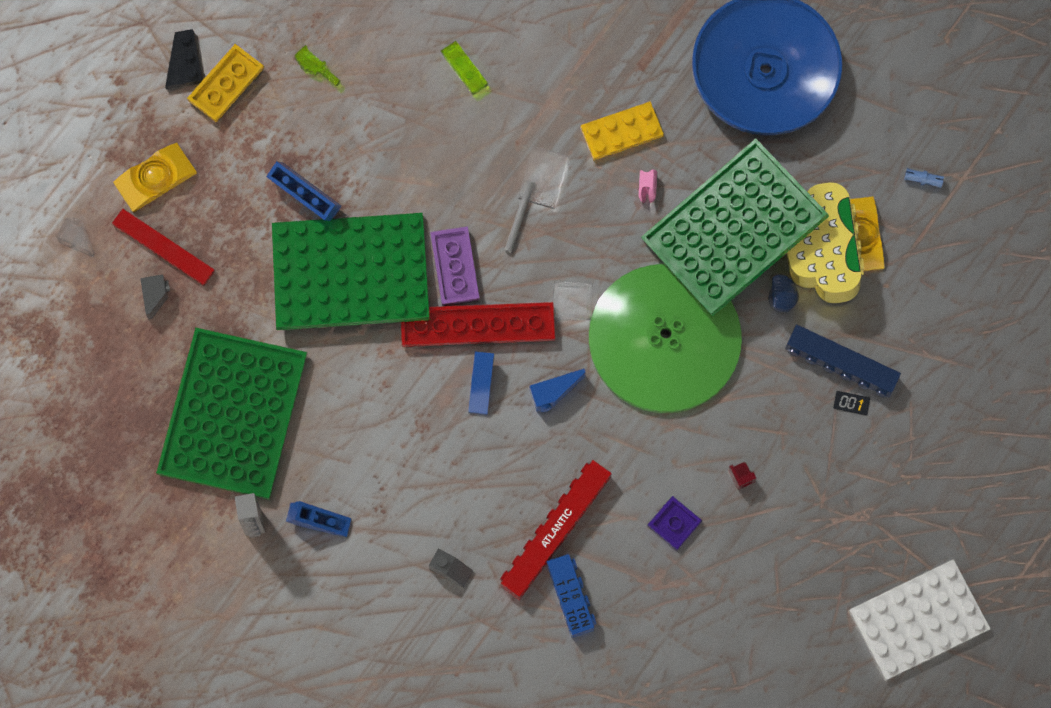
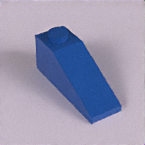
M585 369L530 385L529 391L536 412L551 410L553 406L585 378Z
M298 501L290 503L286 522L316 531L347 537L351 518Z

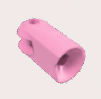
M640 170L638 196L643 203L646 201V194L649 195L651 203L656 198L658 174L656 170L649 172Z

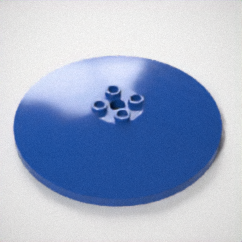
M732 0L717 9L702 26L693 49L692 72L696 88L703 102L723 122L733 128L751 134L782 135L809 125L827 109L840 83L842 56L838 40L830 25L816 10L800 0ZM764 65H767L770 67L771 71L769 73H764L761 71L760 68Z

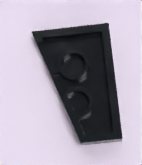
M193 29L175 32L165 85L166 89L202 82Z

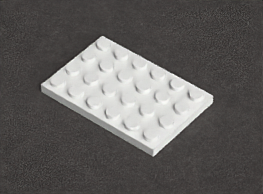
M954 559L849 610L885 681L990 630Z

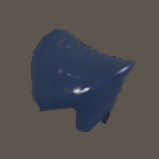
M778 274L772 278L768 300L770 306L775 311L789 312L799 300V293L795 283L785 275Z

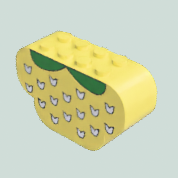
M831 182L817 184L807 192L828 213L829 217L787 252L790 276L793 282L800 287L815 288L817 295L825 302H847L858 294L861 285V275H864L863 258H859L861 257L860 240H856L858 239L859 231L857 222H854L856 215L855 205L851 204L849 193L840 184Z

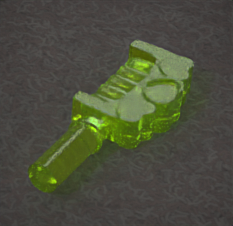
M306 45L295 54V60L305 72H309L314 76L321 73L322 76L335 86L340 84L341 80L333 75L329 69L325 68L326 62L319 61V58H316Z

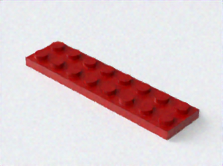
M553 302L429 307L430 320L401 322L402 347L555 341Z

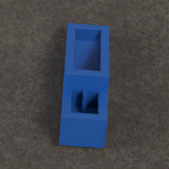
M475 351L468 413L488 415L494 353Z

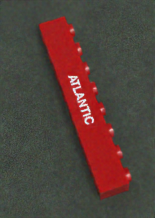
M592 460L590 464L586 463L580 471L583 474L579 479L575 478L569 486L571 490L567 495L564 493L558 500L559 506L556 510L551 509L546 517L548 519L544 525H539L535 531V538L533 540L529 539L523 547L525 550L523 554L515 557L512 562V569L509 572L506 570L501 576V588L519 601L546 566L547 561L552 558L610 480L612 473L596 461Z

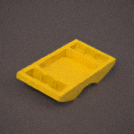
M176 142L158 150L141 164L129 168L113 183L134 213L197 174V171Z
M874 197L850 199L851 204L855 205L856 215L854 222H857L859 231L858 239L856 240H860L861 257L859 258H863V271L884 269L883 248Z

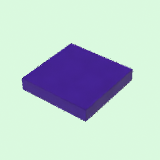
M672 496L647 526L678 550L700 525L702 519Z

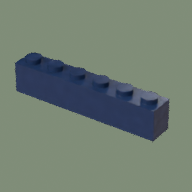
M797 324L785 347L789 354L795 357L801 356L812 365L818 364L829 373L835 372L846 381L852 380L863 389L869 388L876 391L875 393L883 398H890L901 375L900 372Z

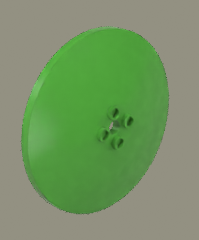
M665 264L641 267L616 280L599 299L590 321V355L601 380L623 401L650 412H681L707 402L727 384L734 373L741 352L742 332L738 314L733 303L730 301L712 317ZM667 329L671 332V336L663 338L660 332Z

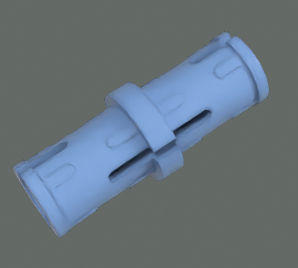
M909 168L906 169L904 180L918 182L923 186L927 184L939 188L942 187L944 176L930 174L925 170L921 172Z

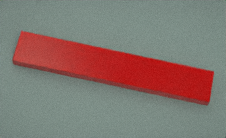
M122 209L112 222L114 227L203 286H205L215 272V269L125 209Z

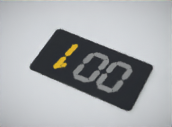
M836 391L833 408L867 415L870 397Z

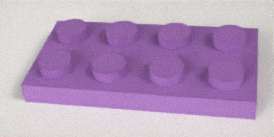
M468 226L430 232L442 306L480 300Z

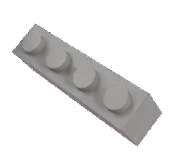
M255 494L235 496L238 520L245 535L250 538L261 536V533H265L262 511Z

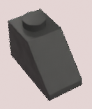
M163 274L140 278L148 320L155 316L168 299L167 292L170 291L169 280H165Z
M439 548L429 564V570L463 588L473 572L471 568L456 557Z

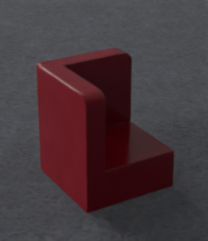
M746 462L736 466L732 464L728 467V472L737 490L756 482L757 478L754 472H750Z

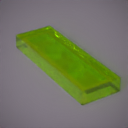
M457 41L441 50L443 57L472 95L488 86V82Z

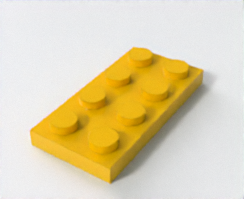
M234 44L187 97V100L214 122H217L264 69V65Z
M651 101L580 125L593 161L664 136Z

